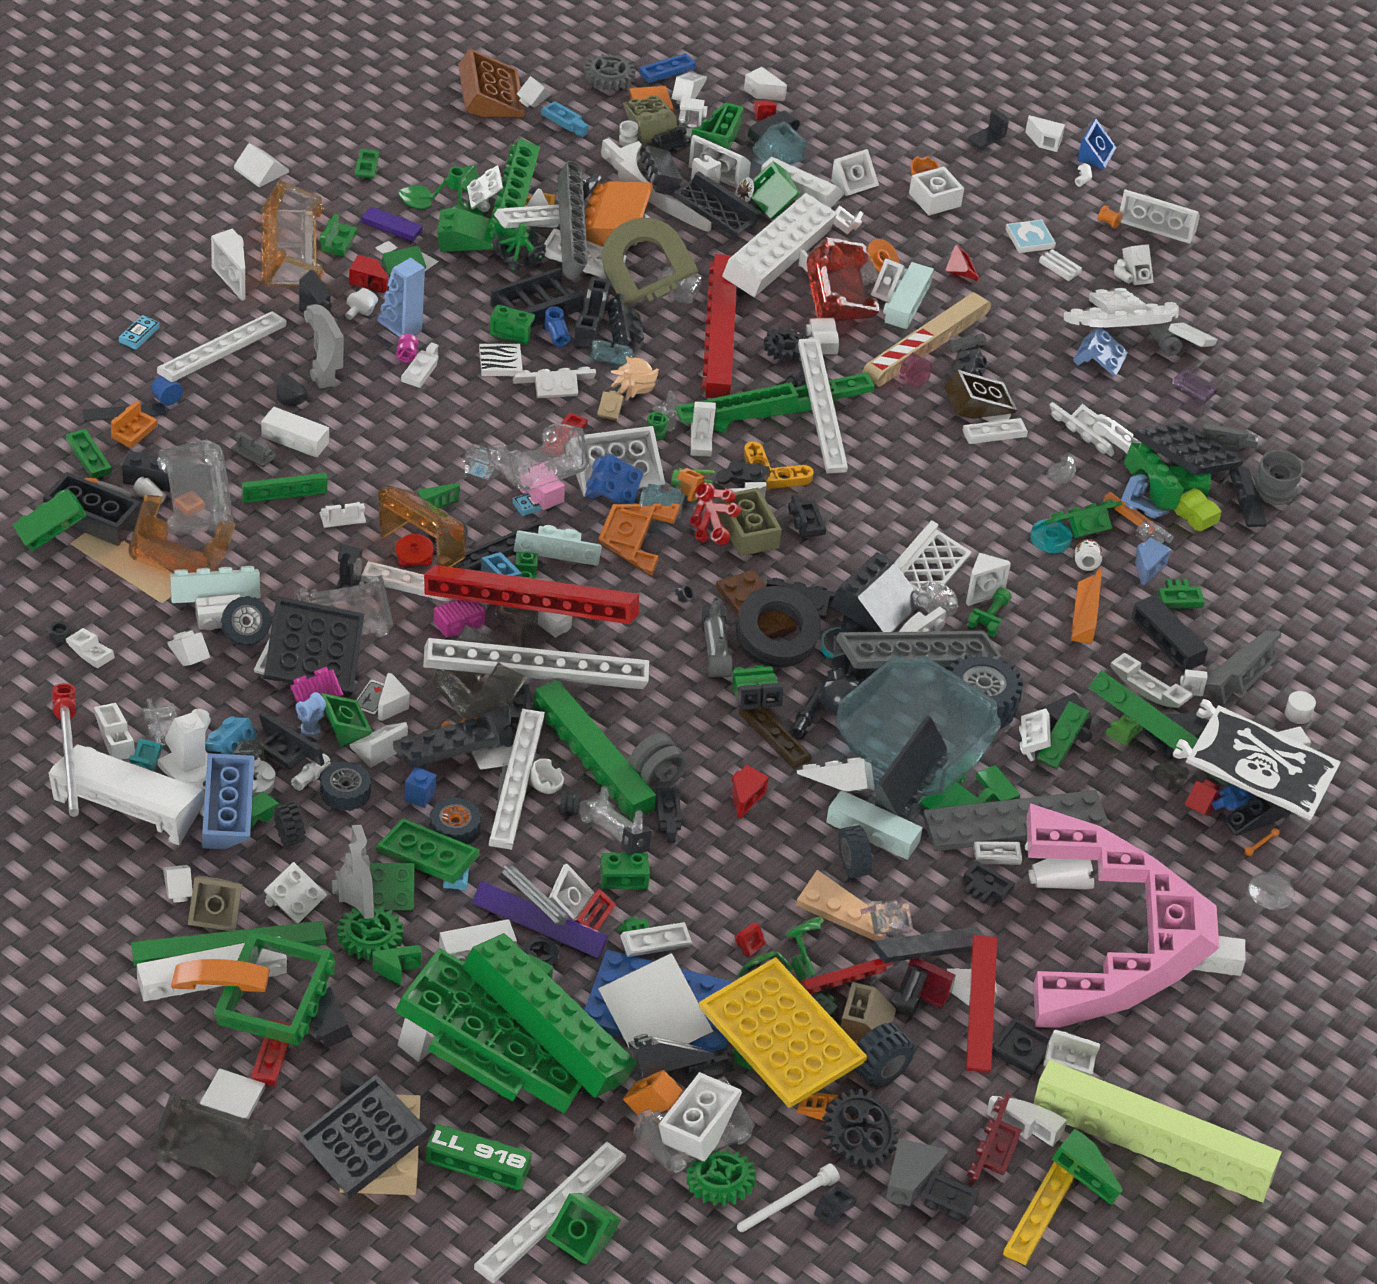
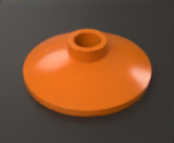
M875 239L869 243L867 256L873 268L879 273L885 259L900 264L899 256L889 242L883 239Z

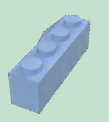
M412 258L393 267L388 282L389 290L384 295L386 300L380 308L382 313L377 318L379 323L399 337L403 334L415 335L422 331L425 267Z

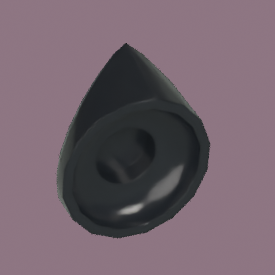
M285 373L280 375L277 384L278 401L288 406L304 403L307 399L305 387Z

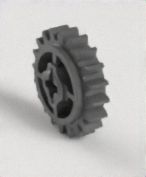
M611 53L608 55L601 54L599 57L595 55L594 59L589 58V62L585 64V80H589V84L594 83L595 88L601 87V90L608 89L611 91L615 89L618 91L619 88L625 89L626 85L631 86V82H634L635 65L631 64V60L625 61L626 57L621 58L618 54L615 56Z

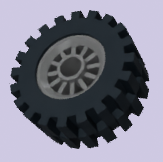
M970 653L965 655L964 660L961 657L957 658L955 664L951 663L949 670H947L942 701H944V710L948 709L947 715L950 718L956 716L955 722L959 725L962 722L966 723V728L971 729L972 726H977V731H983L984 727H988L989 731H994L996 725L1001 729L1005 727L1006 722L1010 724L1013 721V717H1016L1023 690V679L1020 678L1018 669L1013 671L1014 665L1009 662L1006 665L1004 664V658L999 657L996 660L993 659L994 655L989 653L988 657H983L982 653H976V656L972 657Z

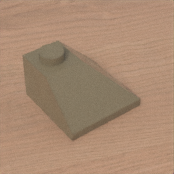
M205 876L195 877L188 925L236 931L243 884Z

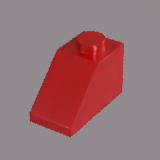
M747 764L741 771H736L731 780L733 783L732 797L736 813L741 819L767 793L769 781L768 776Z

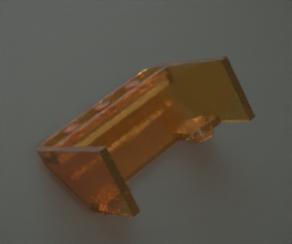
M386 485L378 491L381 537H386L409 521L436 538L437 565L452 567L465 558L464 525L461 521L453 518L409 490Z
M145 495L129 545L130 557L138 562L174 574V570L181 569L188 570V573H195L197 569L209 568L210 572H213L226 556L236 523L219 522L214 540L206 544L202 553L166 540L169 531L168 525L164 520L156 518L162 497L158 495Z

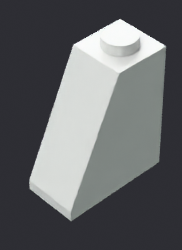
M196 712L175 718L165 737V742L181 768L185 772L205 765V726Z

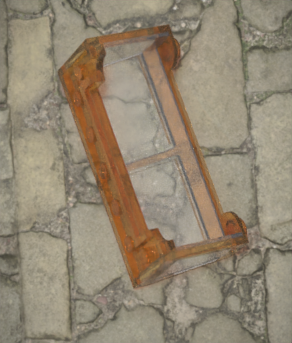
M281 180L278 181L262 206L261 283L268 286H299V279L310 269L314 270L320 279L322 278L324 273L322 264L318 263L316 265V218L320 217L323 212L322 197Z

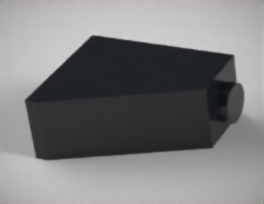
M1197 713L1164 714L1198 739L1209 722L1206 718L1198 717ZM1144 727L1142 728V732L1168 760L1174 758L1173 752L1175 750Z

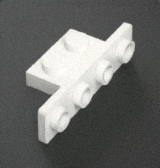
M581 367L578 370L561 368L558 371L542 369L533 373L523 370L514 375L513 383H535L537 398L578 396L577 380L594 379L596 369H590V367Z
M1052 402L1050 404L1051 415L1054 419L1066 423V426L1072 432L1077 431L1081 434L1084 441L1087 443L1092 442L1102 454L1107 453L1111 457L1114 455L1112 445L1104 440L1105 436L1097 435L1092 429L1094 423H1096V413L1082 404L1070 415Z

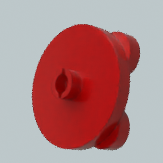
M420 534L406 535L398 540L396 555L399 566L406 568L410 565H431L433 562V544L431 540Z

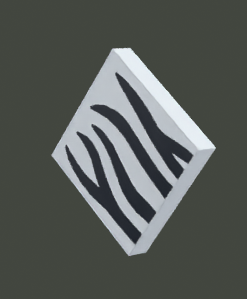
M479 344L481 376H514L519 371H523L520 344Z

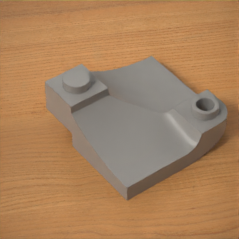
M318 304L310 305L304 311V317L314 330V349L317 353V359L313 360L310 376L312 381L316 382L319 389L335 386V371L343 368L344 336L326 308Z
M352 825L349 852L345 853V862L341 870L335 871L336 880L331 881L332 893L337 894L339 902H346L357 908L362 913L364 919L374 918L372 875L370 872L369 856L366 855L365 848L367 839L362 825Z

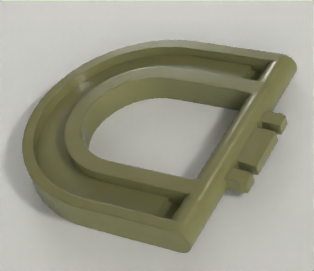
M638 218L621 224L608 236L603 247L602 264L608 280H611V286L615 294L620 293L623 295L625 307L645 297L651 303L654 301L652 295H655L656 299L671 293L669 287L676 291L678 290L677 282L698 273V269L679 234L670 225L657 219ZM640 241H650L657 244L663 250L674 273L638 290L623 262L624 255L631 245Z

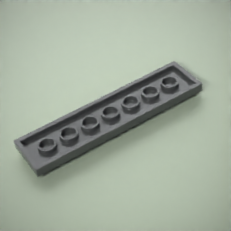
M985 631L839 633L836 638L853 667L859 669L949 667L951 663L955 664L957 658L961 657L964 660L965 655L970 653L972 657H975L976 653H982L983 657H988V653L993 654V659L996 660L1002 657Z
M1097 790L924 810L922 815L934 851L973 847L974 842L1026 841V817L1030 803L1101 826L1106 830L1109 828V823Z

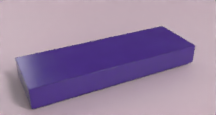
M370 207L361 217V223L412 242L423 231L422 225Z

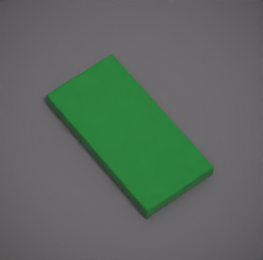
M403 818L376 846L377 853L401 863H414V868L452 884L480 856L479 849Z

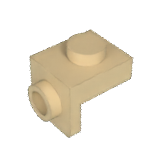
M603 391L597 413L598 417L618 421L621 407L624 406V397L616 391Z

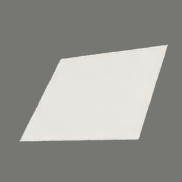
M672 953L598 988L628 1047V1042L634 1041V1037L641 1034H648V1037L655 1036L690 1043L713 1032L704 1013L699 1009V1003Z

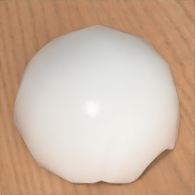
M538 759L534 762L529 777L531 785L536 790L545 794H553L560 790L564 782L561 769H554L549 759Z

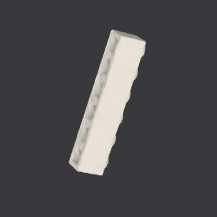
M245 943L137 964V980L143 1001L158 1000L164 997L220 987L221 985H196L195 990L172 989L171 983L175 967L183 962L200 959L237 961ZM262 949L256 964L269 968V977L286 974V955Z

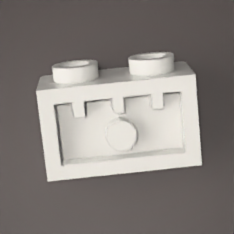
M1047 709L1021 716L1019 731L1022 742H1020V749L1023 755L1026 754L1030 761H1034L1035 751L1051 747L1049 713Z

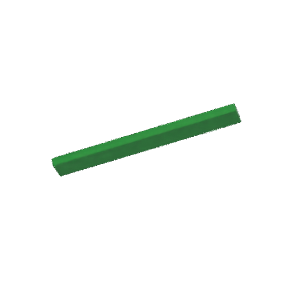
M323 921L131 942L133 964L137 966L139 963L242 944L246 942L250 931L275 937L280 936L283 939L311 946L324 945L327 939Z

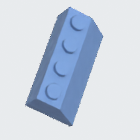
M208 753L202 848L228 849L250 839L254 756Z

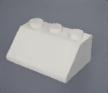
M696 135L692 136L689 158L690 168H692L693 159L695 158L708 162L704 159V156L708 155L717 162H721L719 181L737 188L742 179L749 177L751 162L744 156Z

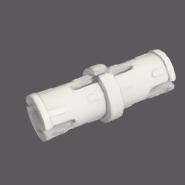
M322 754L325 762L323 766L318 765L314 761L306 764L303 770L292 778V786L296 790L301 791L311 781L317 780L321 772L331 765V762H329L330 758L327 755Z

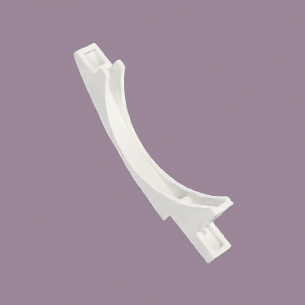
M609 138L602 141L601 156L618 170V179L621 182L649 183L640 173L637 166L641 157L640 148L642 147L639 141L619 148ZM652 188L648 202L692 226L707 232L711 231L712 222L674 197L656 193Z

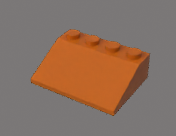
M616 181L597 184L591 193L585 210L586 241L604 246L608 236L618 226L633 219L643 218L653 184L647 182Z

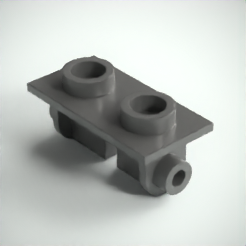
M238 432L235 439L237 443L231 447L235 452L262 467H265L277 457L270 446H266L259 441L254 442V438L248 436L245 432Z

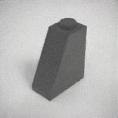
M899 1139L886 1201L910 1206L921 1192L925 1190L932 1173L939 1174L943 1170L948 1149Z

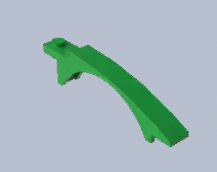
M1101 670L1088 687L1174 750L1177 748L1183 751L1176 746L1180 739L1185 740L1191 749L1196 745L1198 738ZM1206 772L1208 775H1210L1216 781L1220 782L1225 787L1232 785L1231 783Z

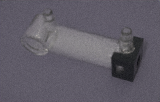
M605 786L601 788L598 798L581 801L579 814L585 823L593 822L621 842V849L629 855L649 851L652 830L642 824V811L635 812L633 822L610 807L608 801L609 789Z

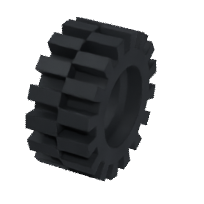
M293 801L275 806L274 821L277 825L278 836L281 837L283 845L288 847L305 842L304 822H302V815H300L297 804Z

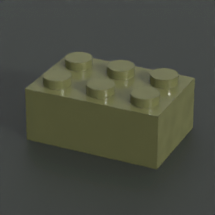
M753 488L735 492L736 497L731 503H735L741 508L740 514L735 518L727 513L718 514L724 528L729 531L730 539L739 556L779 548L782 529L760 489ZM722 498L718 500V504H731L725 502Z

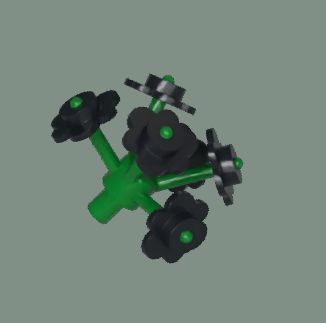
M525 223L519 224V229L515 232L514 237L498 242V238L494 233L491 240L493 250L498 251V254L506 259L503 262L508 263V267L512 270L537 265L545 257L546 253L545 244L533 246V242H537L539 236L535 233L536 229L534 227H527ZM526 245L529 254L524 258L525 264L517 262L520 248Z

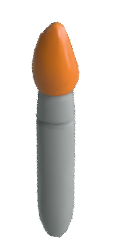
M85 478L88 481L130 498L133 496L126 489L99 481L96 478Z

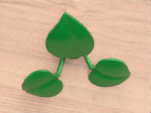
M476 165L462 168L457 166L451 167L448 178H444L433 195H431L429 189L422 185H411L398 190L400 198L408 206L415 209H427L431 207V200L447 184L452 190L458 189L459 204L454 205L452 209H462L483 216V212L477 207L471 209L470 201L464 203L462 201V190L468 192L467 186L473 180L479 178Z
M817 917L808 920L785 934L786 937L789 936V939L796 937L801 953L791 958L792 964L779 952H768L747 962L740 970L739 978L747 968L775 957L780 959L789 971L794 970L799 981L816 974L807 956L802 938L806 931L812 929L821 930L824 923L823 918Z

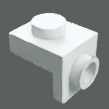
M840 205L835 210L837 216L833 224L847 235L852 229L857 230L861 225L862 221L860 218L863 215L861 211L854 217Z

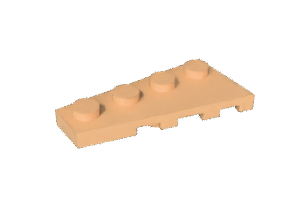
M819 870L815 872L796 902V906L874 941L882 940L890 929L891 921Z

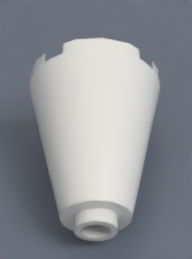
M1047 858L1033 864L1032 870L1028 871L1031 884L1035 883L1037 888H1094V878L1089 879V875L1093 871L1091 860Z

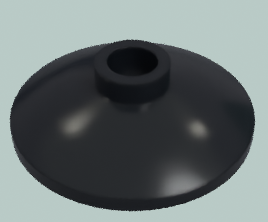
M595 174L587 180L582 178L584 200L597 186L601 179V174Z

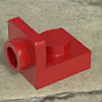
M767 100L754 101L753 108L756 120H764L776 114V103Z

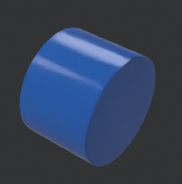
M159 376L152 383L151 392L163 405L170 406L181 398L183 388L177 381L170 382L166 378Z

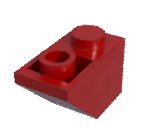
M357 255L349 268V284L385 294L388 291V275L377 259Z
M1206 779L1203 782L1196 781L1184 805L1209 816L1214 810L1212 802L1221 797L1219 793L1221 786Z

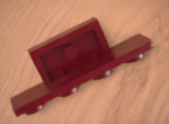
M1008 1092L1002 1098L998 1097L992 1111L996 1113L993 1120L989 1119L985 1126L984 1132L987 1133L985 1141L981 1140L975 1152L979 1156L976 1163H971L967 1172V1176L970 1177L968 1181L970 1186H973L978 1180L982 1167L1002 1176L1007 1170L1022 1131L1001 1120L1011 1096Z

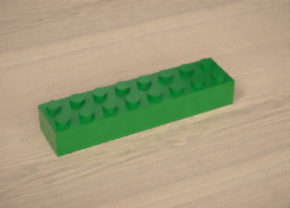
M502 933L472 947L462 968L594 1098L627 1081L637 1061L557 985L543 969L523 952L510 937Z

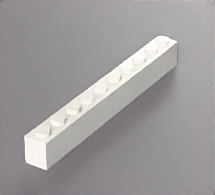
M428 638L424 648L423 667L634 689H644L649 680V660Z

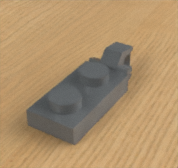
M1204 424L1202 433L1206 435V438L1219 442L1224 449L1240 451V449H1245V447L1257 448L1258 435L1250 434L1244 430Z

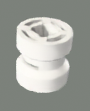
M634 121L622 122L619 130L621 133L619 143L622 146H627L637 142L638 124Z

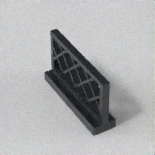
M699 171L695 173L691 181L676 190L672 196L735 238L748 228L752 230L756 226L761 214L760 210Z

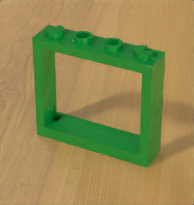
M250 931L237 961L256 964L262 949L317 962L318 965L291 1026L234 1012L243 993L239 986H225L213 1013L218 1025L300 1046L304 1035L309 1032L311 1018L317 1014L318 1002L321 996H324L326 993L327 981L330 975H333L335 972L334 966L336 961L332 951Z

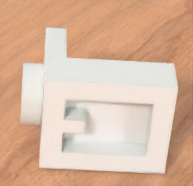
M1185 670L1184 676H1181L1180 686L1193 693L1194 696H1203L1207 672Z

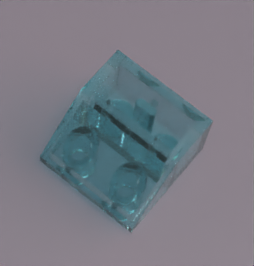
M784 121L770 126L752 147V151L764 162L773 157L792 165L805 160L807 141Z
M648 484V487H642L640 506H653V504L672 506V503L680 504V511L676 519L681 520L687 496L682 494L683 491L681 489L669 487V490L665 491L662 490L660 485Z

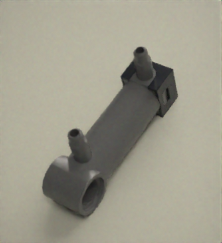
M715 597L711 605H703L701 619L708 655V676L731 677L732 657L729 655L725 626L726 610L725 605H720V599Z

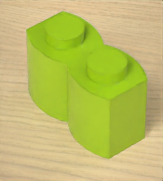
M1196 488L1183 493L1176 510H1174L1177 515L1186 519L1191 527L1200 532L1219 523L1221 516L1219 507L1214 502L1207 500L1206 496Z

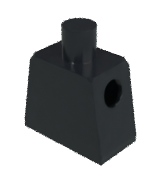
M1075 692L1042 707V710L1047 709L1049 713L1050 732L1054 729L1069 701L1088 710ZM1091 713L1076 737L1082 743H1086L1092 738V733L1089 731L1092 721Z

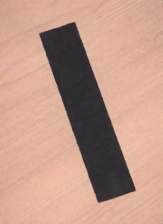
M162 403L141 405V412L149 416L166 414L165 405ZM128 406L84 409V421L114 419L124 412Z

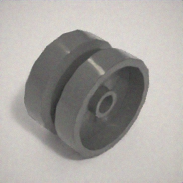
M656 733L639 743L630 756L629 764L652 791L655 792L656 788H669L683 776L687 768L688 759L681 749L676 747L668 735Z

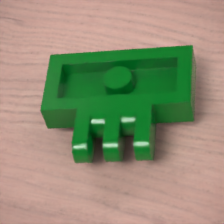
M1166 579V588H1159L1158 590L1159 600L1168 609L1204 608L1205 600L1201 588L1190 587L1188 579H1182V585L1179 579H1174L1173 584L1171 579Z

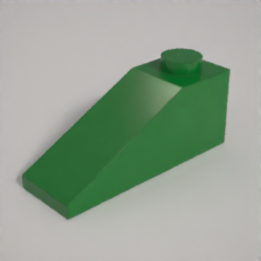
M1074 1129L1057 1150L1052 1160L1112 1205L1123 1189L1095 1143L1089 1140L1086 1135Z

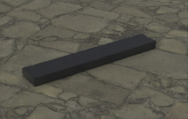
M538 521L517 531L538 534L539 526L544 527L545 525ZM517 531L437 565L475 571L480 570L482 557L501 552L508 558L517 553L514 551Z
M978 927L877 940L874 941L872 949L884 963L972 951L973 936H984V934Z

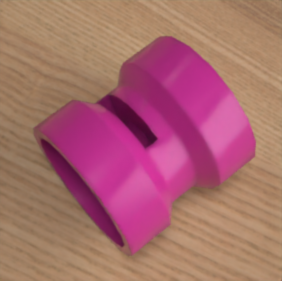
M403 334L399 337L396 355L402 362H412L417 356L419 342L414 335Z

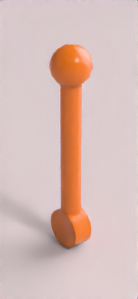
M1273 828L1271 833L1252 847H1246L1245 855L1252 856L1254 850L1272 837H1277L1280 833L1279 830Z

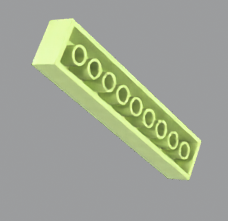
M1052 1060L1048 1061L1039 1079L1033 1104L1067 1119L1066 1125L1130 1149L1135 1153L1150 1157L1157 1162L1175 1167L1180 1171L1200 1177L1205 1181L1220 1185L1227 1190L1245 1195L1250 1199L1264 1202L1282 1151Z

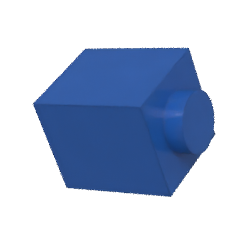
M415 767L405 781L404 800L425 808L435 794L436 774Z

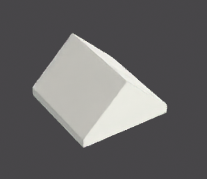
M248 143L234 165L236 171L258 187L289 173L288 168L265 151Z
M868 149L834 159L831 181L844 191L845 196L879 186Z
M979 553L972 570L966 604L969 606L991 599L998 588L1006 589L1011 563L1004 559Z
M407 723L386 725L372 732L369 736L349 745L371 768L397 754L393 748V741L400 740L408 735Z
M565 864L549 899L569 919L574 921L594 892L568 864ZM589 911L587 912V914H586L585 917L583 918L584 921H585V919H586V917H587Z

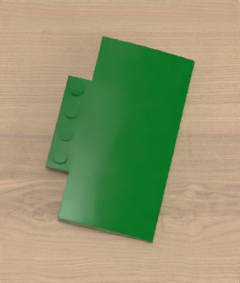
M439 948L402 996L395 1012L436 1036L431 1042L428 1051L455 1066L460 1071L465 1072L511 1101L516 1098L521 1089H524L565 1114L582 1085L462 968L464 962Z

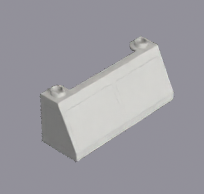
M77 744L73 748L77 796L156 824L158 832L165 830L170 835L169 842L180 845L204 804L203 789L194 784L189 785L100 753L91 747ZM63 757L52 767L49 772L54 800L65 803L68 795L65 760Z

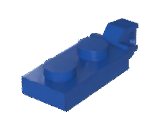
M1232 784L1219 792L1221 797L1214 800L1212 805L1215 810L1221 807H1226L1227 811L1244 805L1257 795Z

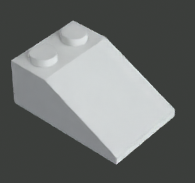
M233 229L211 236L212 268L243 301L245 300L244 241L240 235Z
M699 1072L659 1123L662 1143L705 1161L719 1143L742 1094L741 1090Z

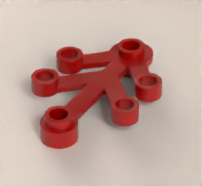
M701 483L695 490L698 504L689 520L692 526L699 528L695 532V539L701 543L707 541L709 532L706 530L711 520L714 527L711 539L719 545H725L730 540V534L723 527L718 513H727L733 518L740 514L741 508L737 504L731 503L734 501L736 494L731 489L716 490L711 483ZM713 498H722L725 502L731 504L714 503ZM705 505H706V511H705V513H704V516L701 517V514H702V512H703V510H704V507H705Z

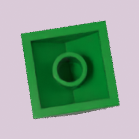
M325 693L320 694L326 702L324 712L340 747L367 737L372 733L357 700Z

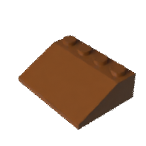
M469 48L458 64L465 110L481 117H524V104L519 101L521 97L517 95L521 89L518 70Z

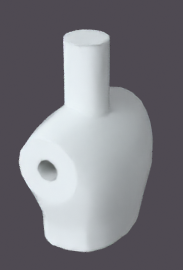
M365 288L350 294L346 304L351 309L345 314V317L351 320L357 313L369 316L378 302V297Z

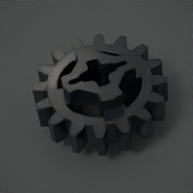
M779 327L778 331L772 329V333L767 332V336L764 338V351H768V356L774 355V360L779 358L781 362H784L785 359H788L789 362H792V359L798 361L801 357L798 341L799 339L807 338H803V333L797 334V329L794 331L790 330V327H787L786 330Z

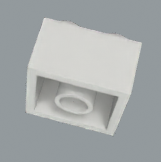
M940 167L912 175L909 194L928 215L961 207L964 187L945 167Z

